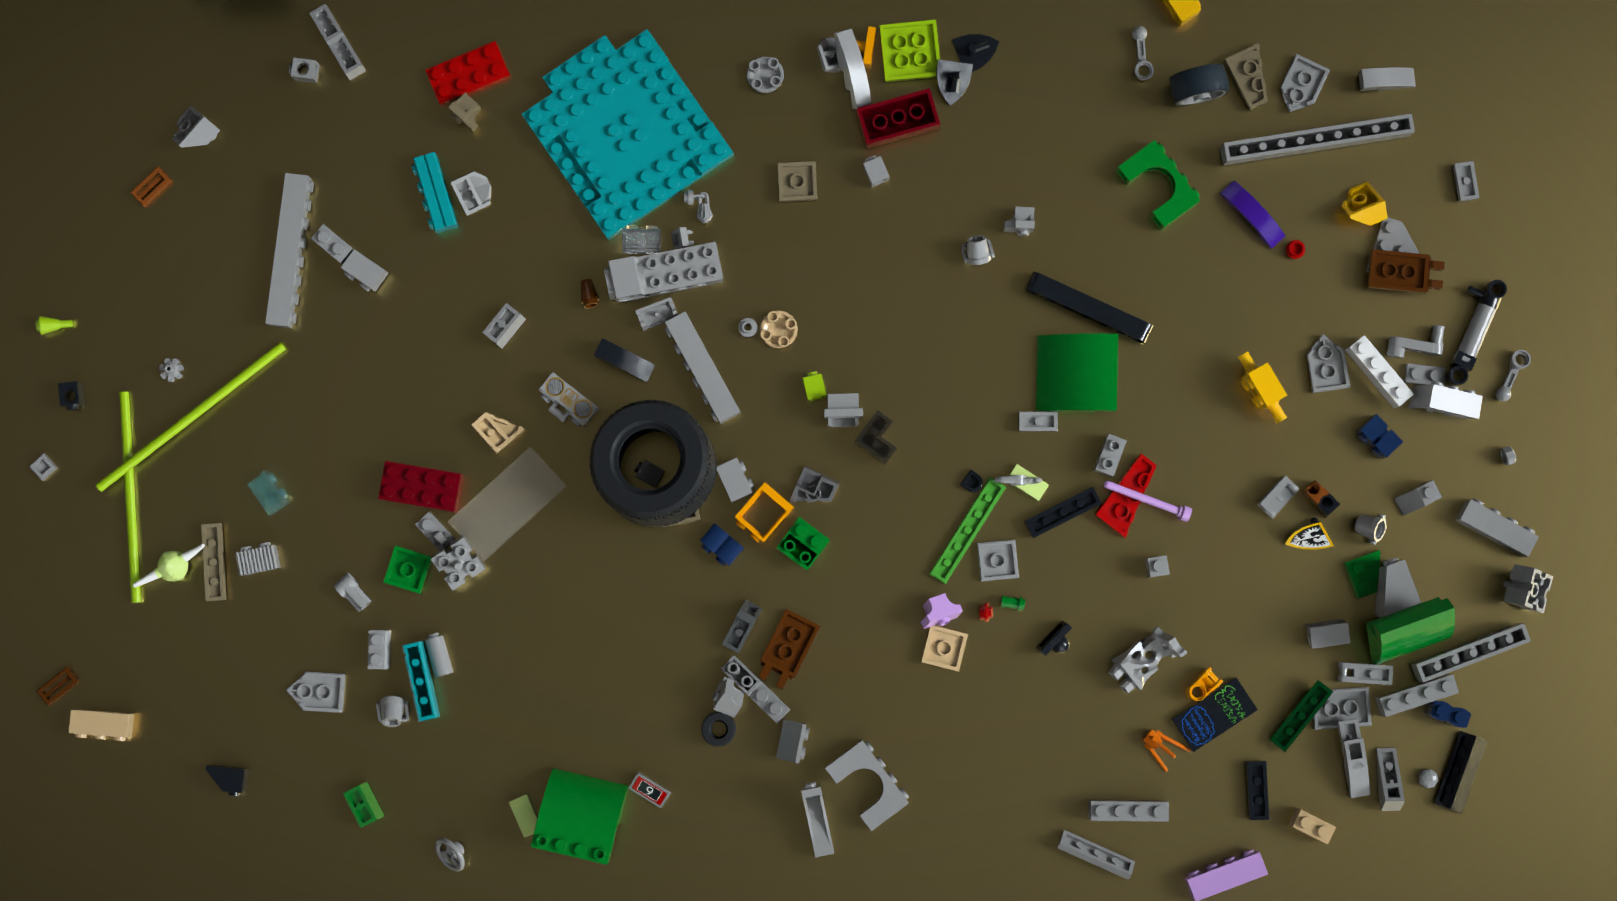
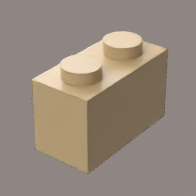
M1296 808L1288 824L1327 845L1336 829L1335 826L1299 808Z

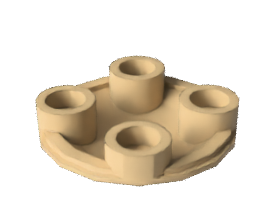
M771 311L761 322V337L771 347H787L797 337V322L792 315L785 311Z

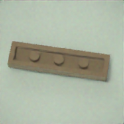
M222 523L201 524L202 544L205 545L202 549L205 601L227 600Z

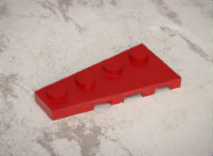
M1139 454L1117 484L1144 494L1157 465L1143 454ZM1111 491L1094 515L1126 538L1128 529L1135 518V513L1141 501Z

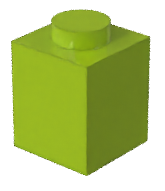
M817 371L807 373L806 377L803 378L808 402L826 398L822 374H817Z

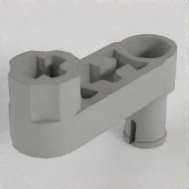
M1433 325L1431 341L1429 342L1390 336L1387 356L1403 359L1405 350L1442 356L1444 346L1442 340L1445 327Z

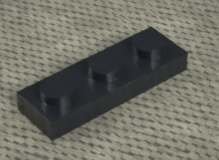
M1246 761L1249 820H1270L1266 761Z

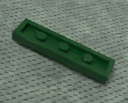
M1317 680L1270 741L1286 752L1334 691Z

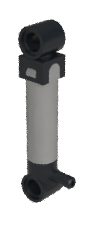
M1501 280L1489 282L1484 286L1483 291L1473 286H1469L1467 289L1468 293L1481 299L1462 342L1451 359L1449 365L1453 366V368H1450L1445 373V381L1450 386H1459L1468 380V372L1472 371L1477 360L1475 357L1499 303L1507 292V286ZM1492 286L1497 287V289H1498V294H1497V295H1495V294L1492 293V291H1491ZM1454 371L1459 373V381L1453 378Z

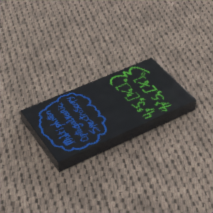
M1235 677L1203 700L1198 701L1172 718V721L1192 752H1195L1258 709L1237 677Z

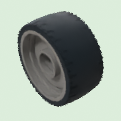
M1209 64L1190 68L1176 73L1169 78L1171 94L1176 106L1207 102L1222 97L1229 92L1228 78L1223 64Z

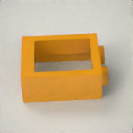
M764 482L735 516L737 521L735 523L741 529L745 530L747 528L751 531L750 536L759 543L761 540L764 543L794 507ZM763 492L785 510L764 535L742 518Z

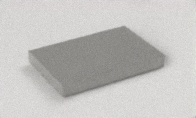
M1369 687L1331 689L1334 692L1312 718L1313 730L1338 728V721L1358 718L1359 726H1372Z

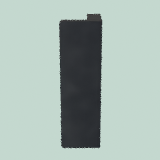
M1460 731L1434 804L1460 814L1463 812L1487 744L1486 740Z

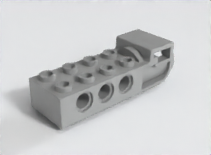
M716 242L640 257L631 256L608 261L609 267H604L610 300L616 299V302H626L723 282Z

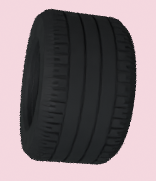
M662 400L636 401V403L633 402L615 411L614 414L612 413L598 429L590 450L589 462L591 463L589 465L591 477L593 478L595 488L604 501L627 520L648 527L669 526L690 517L707 500L716 478V454L706 432L686 410ZM658 431L669 434L675 440L680 452V463L675 476L664 486L652 490L639 489L629 484L621 473V463L627 448L644 434Z

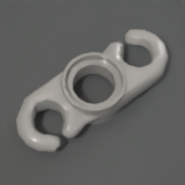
M1009 475L995 477L993 481L1009 485H1026L1040 483L1042 479L1027 477L1026 475Z

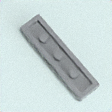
M1066 830L1062 832L1058 849L1129 880L1135 861Z

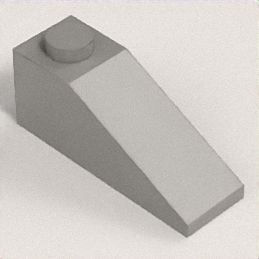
M1377 748V784L1381 811H1400L1405 799L1396 748Z

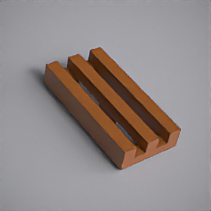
M157 166L130 193L145 207L172 180ZM159 173L160 176L138 196L137 193ZM163 179H165L156 189H154ZM152 189H154L144 200H142Z

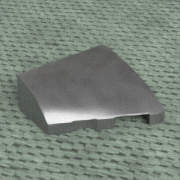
M805 466L789 501L795 503V501L831 502L840 482Z

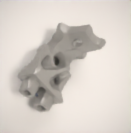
M1156 626L1149 637L1133 643L1127 651L1111 660L1114 666L1109 670V674L1116 680H1119L1122 676L1125 677L1119 686L1126 693L1131 692L1134 688L1142 690L1146 680L1158 670L1157 665L1162 657H1183L1187 654V651L1179 645L1175 637L1163 632ZM1152 651L1153 655L1150 658H1146L1145 653ZM1143 667H1146V671L1142 673L1141 670Z

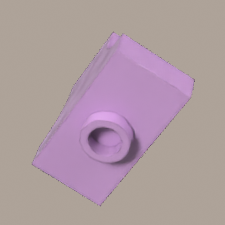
M944 593L929 598L925 602L923 608L926 617L921 621L923 629L938 624L944 626L950 620L957 618L963 610L960 604L951 603Z

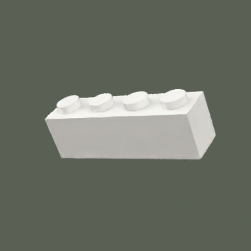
M1365 335L1358 338L1345 349L1393 408L1401 406L1414 395Z

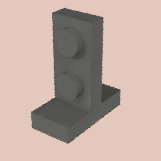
M745 600L722 645L739 653L763 608Z

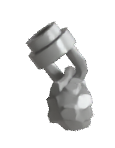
M693 190L684 192V203L693 205V201L698 200L696 215L698 220L702 223L711 221L713 214L709 206L708 194L706 192L693 194Z

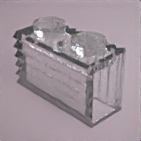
M629 225L627 229H622L623 254L660 253L661 229H657V226L648 225L646 229H638V226Z

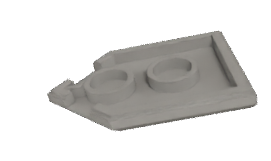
M1295 54L1280 86L1289 112L1315 103L1330 69Z
M1322 334L1306 355L1312 393L1350 388L1345 350Z
M305 672L286 691L303 711L342 713L346 676L345 674Z

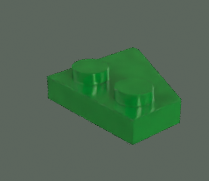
M1380 550L1344 562L1357 599L1377 592Z

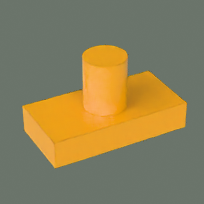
M869 26L866 41L856 40L860 52L864 53L863 63L867 69H871L876 36V27Z

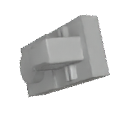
M430 511L415 524L438 550L443 547L447 549L451 542L455 540L453 535Z

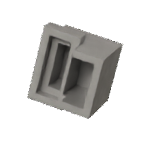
M858 393L827 394V409H824V419L828 418V427H859V418H863V408H859Z

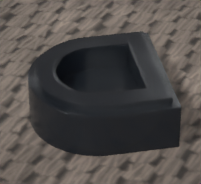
M970 470L960 486L968 492L974 493L982 488L983 480L980 475Z

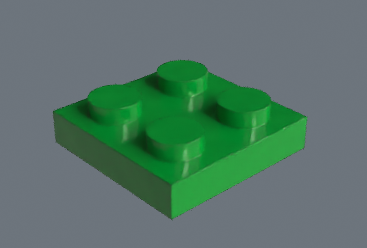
M395 546L383 582L421 594L432 562L431 556Z

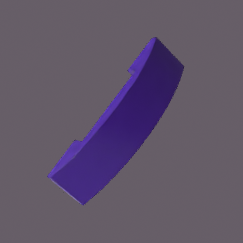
M1236 181L1230 183L1220 193L1259 233L1258 236L1270 249L1285 237V234L1269 213Z

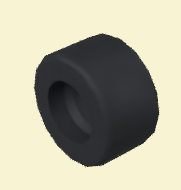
M713 712L702 722V736L712 746H725L735 736V721L729 715ZM718 721L726 726V733L720 737L713 735L711 732L713 723Z

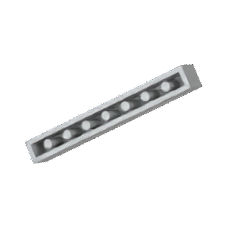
M285 173L265 322L268 326L292 329L293 324L296 323L297 315L294 313L295 305H298L299 302L297 288L298 286L300 287L302 279L301 275H299L300 268L304 265L302 250L306 248V238L304 235L305 230H308L309 219H307V212L311 210V200H309V197L314 189V182L308 175Z

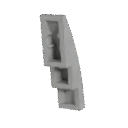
M851 28L835 32L839 70L844 72L845 88L850 90L852 109L856 110L857 108L871 105V95L865 66L854 33Z

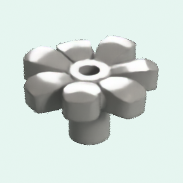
M166 358L164 360L165 365L161 364L159 366V370L163 371L160 376L162 379L168 378L169 382H174L175 377L177 379L182 378L183 375L179 371H183L184 366L178 365L180 361L176 358L172 362L169 358Z

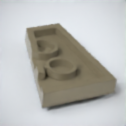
M1259 43L1224 60L1249 111L1268 101Z

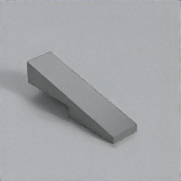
M326 3L310 12L309 14L348 79L352 80L366 71Z

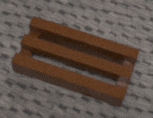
M65 667L36 690L47 706L53 704L80 682L75 677V674L70 671L69 667ZM67 673L68 676L46 694L43 693L44 690ZM69 680H72L70 684H68L65 688H63L60 692H58L56 695H54L51 699L48 700V697L50 695H52L55 691L61 688Z

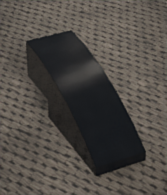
M603 338L594 353L596 358L645 382L648 381L655 367L649 361Z

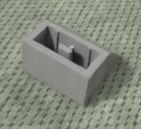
M787 719L783 720L776 758L794 763H799L800 759L804 760L806 747L802 746L803 741L808 740L810 730L806 728V723Z

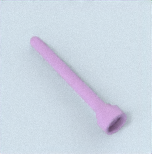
M1104 482L1105 488L1174 513L1179 520L1187 522L1191 516V507L1185 505L1177 507L1116 483Z

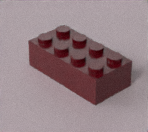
M930 88L856 109L866 149L940 128V121Z
M385 461L378 499L458 513L464 475Z

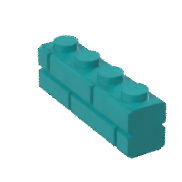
M432 152L413 158L414 164L411 166L414 175L419 177L420 182H417L419 193H423L425 197L422 203L425 212L429 211L430 218L427 219L430 229H434L436 233H441L458 228L459 226L437 154Z
M424 641L402 645L403 653L406 654L404 658L411 690L414 692L413 699L418 722L440 717Z

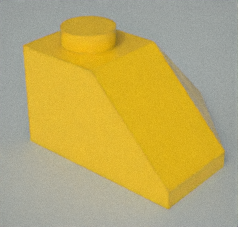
M1368 181L1350 188L1348 198L1342 204V209L1351 219L1370 226L1388 219L1385 200Z

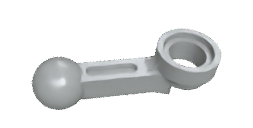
M1137 26L1132 31V37L1136 40L1138 60L1134 68V74L1139 80H1148L1152 77L1154 68L1150 62L1146 61L1144 39L1147 36V31L1142 26ZM1140 66L1148 68L1149 73L1147 76L1139 74Z
M1517 350L1510 357V369L1502 387H1499L1495 393L1496 398L1501 402L1510 399V390L1519 370L1526 368L1531 362V356L1525 350ZM1517 355L1523 357V365H1519L1516 362L1515 358Z

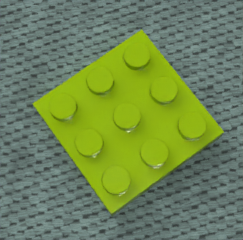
M936 19L879 25L885 82L936 77L937 59L940 60Z

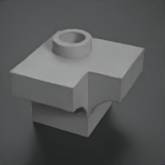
M1015 206L1013 218L1005 221L1003 224V232H1017L1019 236H1028L1029 233H1032L1035 226L1034 207Z
M724 677L712 697V701H714L713 710L731 717H735L742 707L744 692L734 687V680Z

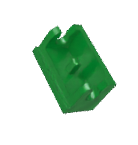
M367 782L343 793L360 828L384 817Z

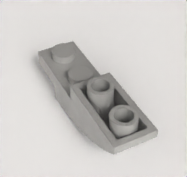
M735 655L721 668L777 724L791 710Z
M1358 718L1338 721L1337 725L1344 756L1343 764L1350 798L1370 795L1364 740L1361 738Z

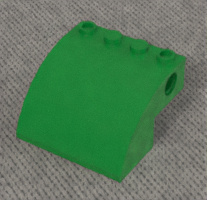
M553 768L539 810L531 847L608 865L629 785Z

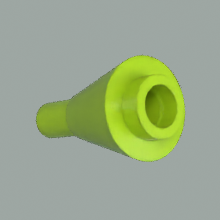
M39 316V320H36V330L40 331L41 335L61 328L73 327V320H60Z

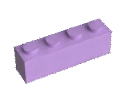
M1253 849L1242 852L1243 856L1237 858L1231 856L1224 859L1225 862L1222 864L1212 863L1206 866V870L1199 871L1197 869L1189 872V876L1184 877L1192 900L1199 901L1268 875L1260 852Z

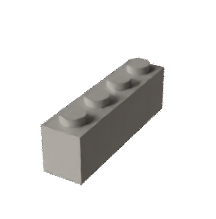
M1473 498V500L1465 501L1455 521L1521 557H1529L1539 536L1534 534L1535 531L1533 529L1517 525L1518 521L1513 518H1504L1500 515V511L1484 507V503L1478 499Z
M1445 674L1424 683L1414 684L1375 697L1380 716L1388 717L1457 694L1459 690L1453 674Z
M1088 800V819L1090 821L1169 822V802L1165 800Z

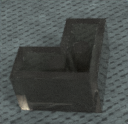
M877 410L854 442L884 465H886L897 450L894 445L883 438V435L893 421Z

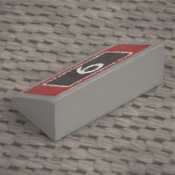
M640 772L637 773L628 788L659 808L663 807L671 794V791Z

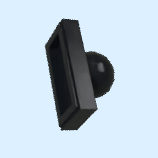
M1061 621L1042 640L1036 649L1045 656L1051 650L1058 654L1067 652L1070 643L1065 635L1072 627L1068 623Z

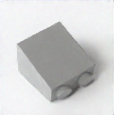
M1398 557L1383 561V565L1379 566L1375 616L1384 617L1420 604L1421 600L1406 561L1399 560Z

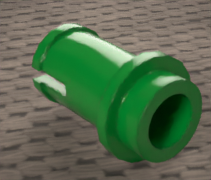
M1002 595L1001 608L1018 609V612L1024 610L1025 599H1022V596L1015 598Z

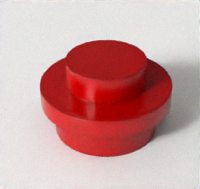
M1292 240L1286 246V253L1292 259H1299L1305 253V246L1299 240Z
M989 603L980 605V620L989 622V619L993 618V607L989 606Z

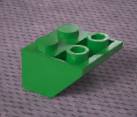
M799 517L776 548L807 571L829 543L830 539Z

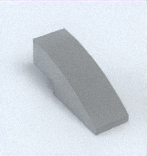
M1414 68L1361 69L1358 72L1360 91H1384L1416 87Z

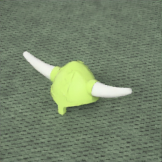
M200 544L184 553L180 551L162 553L158 560L157 568L135 582L133 587L146 584L161 577L167 581L183 580L188 571V561L201 551L205 545Z

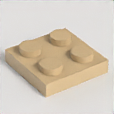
M938 626L930 627L921 662L959 672L968 634Z

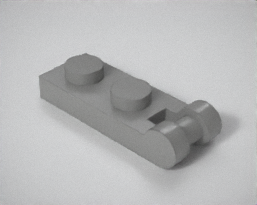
M1338 662V682L1392 685L1393 666ZM1347 669H1353L1352 677L1347 676Z

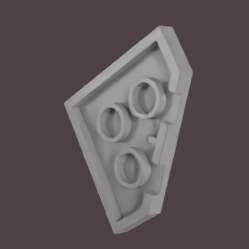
M1389 217L1381 221L1373 249L1420 254L1402 221ZM1369 260L1368 267H1367V270H1366V271H1368V272H1369L1370 260Z

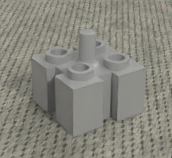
M464 534L451 542V549L448 551L443 547L431 555V560L439 572L443 569L445 570L444 579L452 591L466 582L465 577L470 574L473 578L485 570V565L476 553L472 556L470 553L472 546Z
M1514 564L1510 572V579L1512 581L1505 580L1503 584L1507 588L1504 601L1521 609L1544 613L1547 602L1545 596L1547 591H1550L1553 576L1543 573L1536 568Z

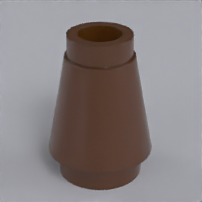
M592 279L582 280L581 304L586 309L597 307L600 299Z

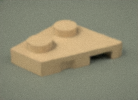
M486 412L471 424L472 428L496 454L525 431L522 426L514 425L507 420L499 419Z

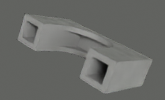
M861 740L828 764L825 769L836 784L855 770L863 768L870 769L880 776L883 785L881 796L875 803L859 814L869 829L873 831L909 804L906 800L909 796L903 788L900 790L897 788L895 783L898 781L891 772L887 774L883 769L886 765L880 757L875 758L872 754L874 749L868 741L864 743Z

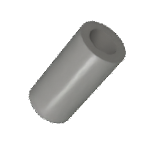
M439 633L428 635L425 645L435 678L453 673L444 636H439Z

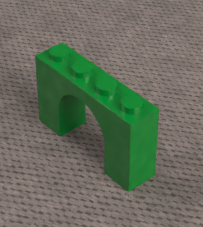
M1154 140L1118 166L1116 171L1127 185L1143 173L1152 170L1160 171L1170 179L1172 184L1171 198L1150 215L1158 227L1163 230L1201 200L1199 199L1198 191L1195 188H1191L1187 183L1188 179L1185 174L1177 170L1175 161L1171 157L1168 158L1164 153L1165 148L1163 145Z

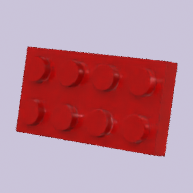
M496 41L425 70L440 106L459 99L464 93L467 95L511 77Z

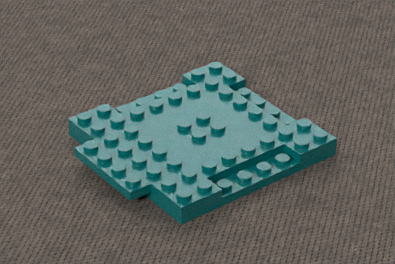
M648 29L617 50H615L609 39L604 35L543 76L542 78L553 93L522 113L525 121L608 241L734 156L729 145L684 84Z

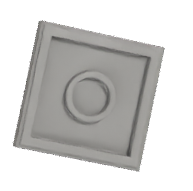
M1015 540L977 543L980 582L1019 578Z

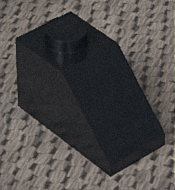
M218 765L206 766V771L222 791L228 792V795L240 796V793L246 792L249 769Z

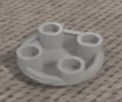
M760 57L749 63L747 80L754 90L760 93H769L781 86L784 80V71L777 58Z

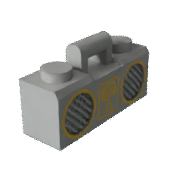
M554 372L539 389L542 393L541 398L548 403L554 402L548 411L562 422L570 415L572 416L570 420L578 427L581 424L586 427L599 411L597 406ZM559 404L567 409L565 414L557 408Z

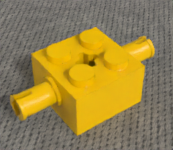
M1249 352L1237 357L1246 370V375L1241 377L1243 380L1241 384L1246 392H1250L1253 405L1260 410L1264 408L1269 409L1276 424L1286 419L1287 416L1281 409L1279 400L1286 397L1287 394L1269 363L1267 362L1260 367L1256 366Z

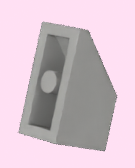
M1431 480L1394 498L1402 516L1442 498V495L1434 480Z

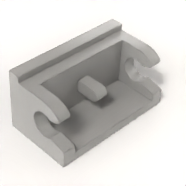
M671 297L635 310L643 331L663 324L678 315Z
M506 303L482 333L503 349L526 319Z
M1286 475L1282 476L1257 503V506L1273 519L1295 493L1299 491V488Z
M1344 619L1305 624L1308 644L1311 645L1312 649L1350 643L1348 622Z

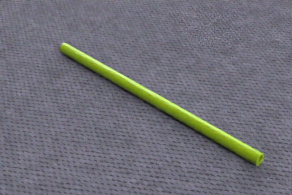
M119 392L123 463L133 456L129 392ZM132 468L124 474L131 603L141 602L140 586L133 587V584L140 580L134 469Z

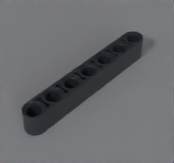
M1038 272L1032 273L1026 286L1028 292L1142 344L1146 343L1153 328V325Z

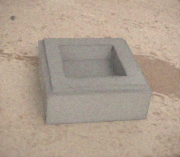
M44 453L29 466L42 481L58 468Z

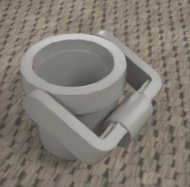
M983 235L971 236L967 239V243L961 245L964 263L981 265L995 257L991 241Z
M1377 514V517L1360 515L1355 524V532L1369 538L1368 543L1376 545L1386 531V516L1382 514Z
M386 696L376 703L378 720L384 726L397 727L401 722L409 720V703L401 697Z

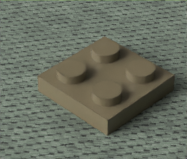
M816 161L778 163L779 202L817 200Z

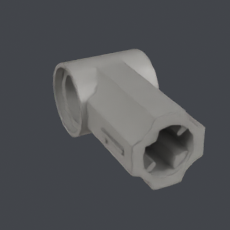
M348 572L333 585L336 591L342 597H346L358 612H361L372 602L359 587L356 579Z

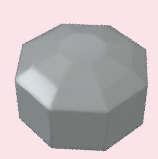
M1507 446L1500 449V456L1505 465L1516 463V454L1512 447Z
M1425 769L1419 773L1418 781L1423 787L1431 788L1437 784L1438 776L1433 770Z

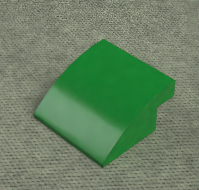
M1077 333L1037 336L1036 412L1093 414L1094 412L1117 411L1118 334Z
M1439 597L1366 623L1372 664L1378 665L1449 639L1453 635L1455 628V608L1449 599L1441 600Z

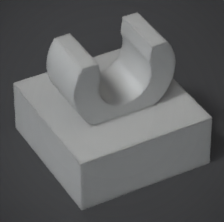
M680 227L671 231L674 250L686 248L694 244V241L688 240V235L693 234L691 230L687 231L686 227Z

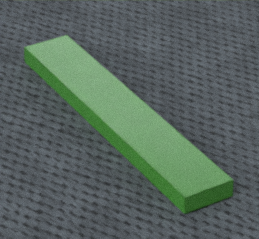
M989 477L929 574L944 584L947 583L1006 486L1001 483H995L993 478Z

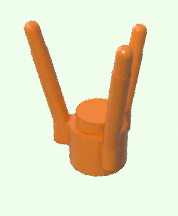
M1152 729L1143 739L1146 743L1144 747L1151 752L1159 765L1167 772V767L1152 747L1155 749L1160 747L1173 758L1176 755L1162 744V739L1187 752H1190L1191 749L1162 734L1159 730L1155 732Z

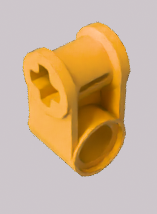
M1208 667L1186 688V696L1192 701H1201L1220 686L1223 680L1218 679L1211 671L1212 668ZM1194 687L1200 690V695L1197 698L1192 695Z

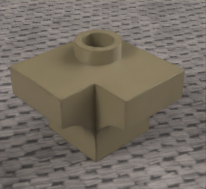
M464 93L448 108L453 114L451 117L457 123L463 122L474 132L478 127L475 117L481 110V107Z

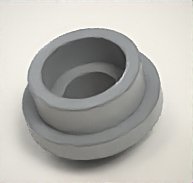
M745 318L739 323L738 329L742 336L752 337L756 334L758 327L753 319ZM746 324H750L752 328L751 330L746 331L744 329V326Z

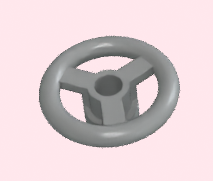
M439 838L435 843V850L439 859L449 869L456 872L461 871L465 865L463 846L457 841L452 842L446 838ZM441 844L447 845V850H441Z

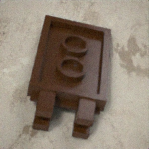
M1372 249L1367 288L1424 294L1428 292V289L1440 290L1443 288V281L1429 279L1430 270H1444L1445 262L1431 260L1428 254Z
M786 609L760 660V665L764 667L758 678L765 681L770 670L781 675L775 687L782 690L788 679L792 680V678L796 677L820 626Z

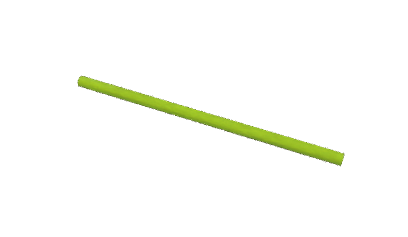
M279 342L95 484L96 487L102 492L284 352L286 350L284 345Z

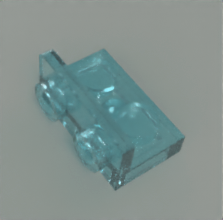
M263 471L259 477L247 485L267 514L271 516L289 504L287 500L289 496L283 488L280 489L276 484L278 480L272 472Z

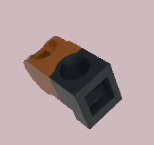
M1316 480L1303 490L1305 496L1318 508L1324 518L1340 505Z

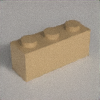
M73 709L70 714L69 733H74L75 737L87 738V735H94V739H106V736L114 737L113 740L125 741L126 738L132 737L134 714Z

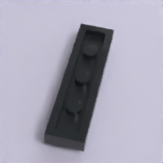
M1091 487L1024 522L1032 538H1035L1102 503L1094 487Z

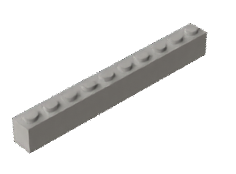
M1411 113L1225 142L1220 146L1223 166L1410 137L1415 133Z

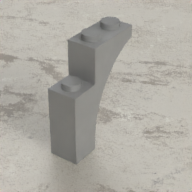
M816 782L804 784L805 788H801L815 858L834 854L820 784L816 785Z

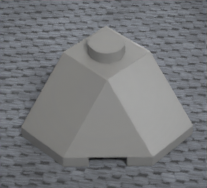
M190 105L178 119L176 125L179 129L177 133L173 134L172 140L181 148L208 145L217 137L220 130Z

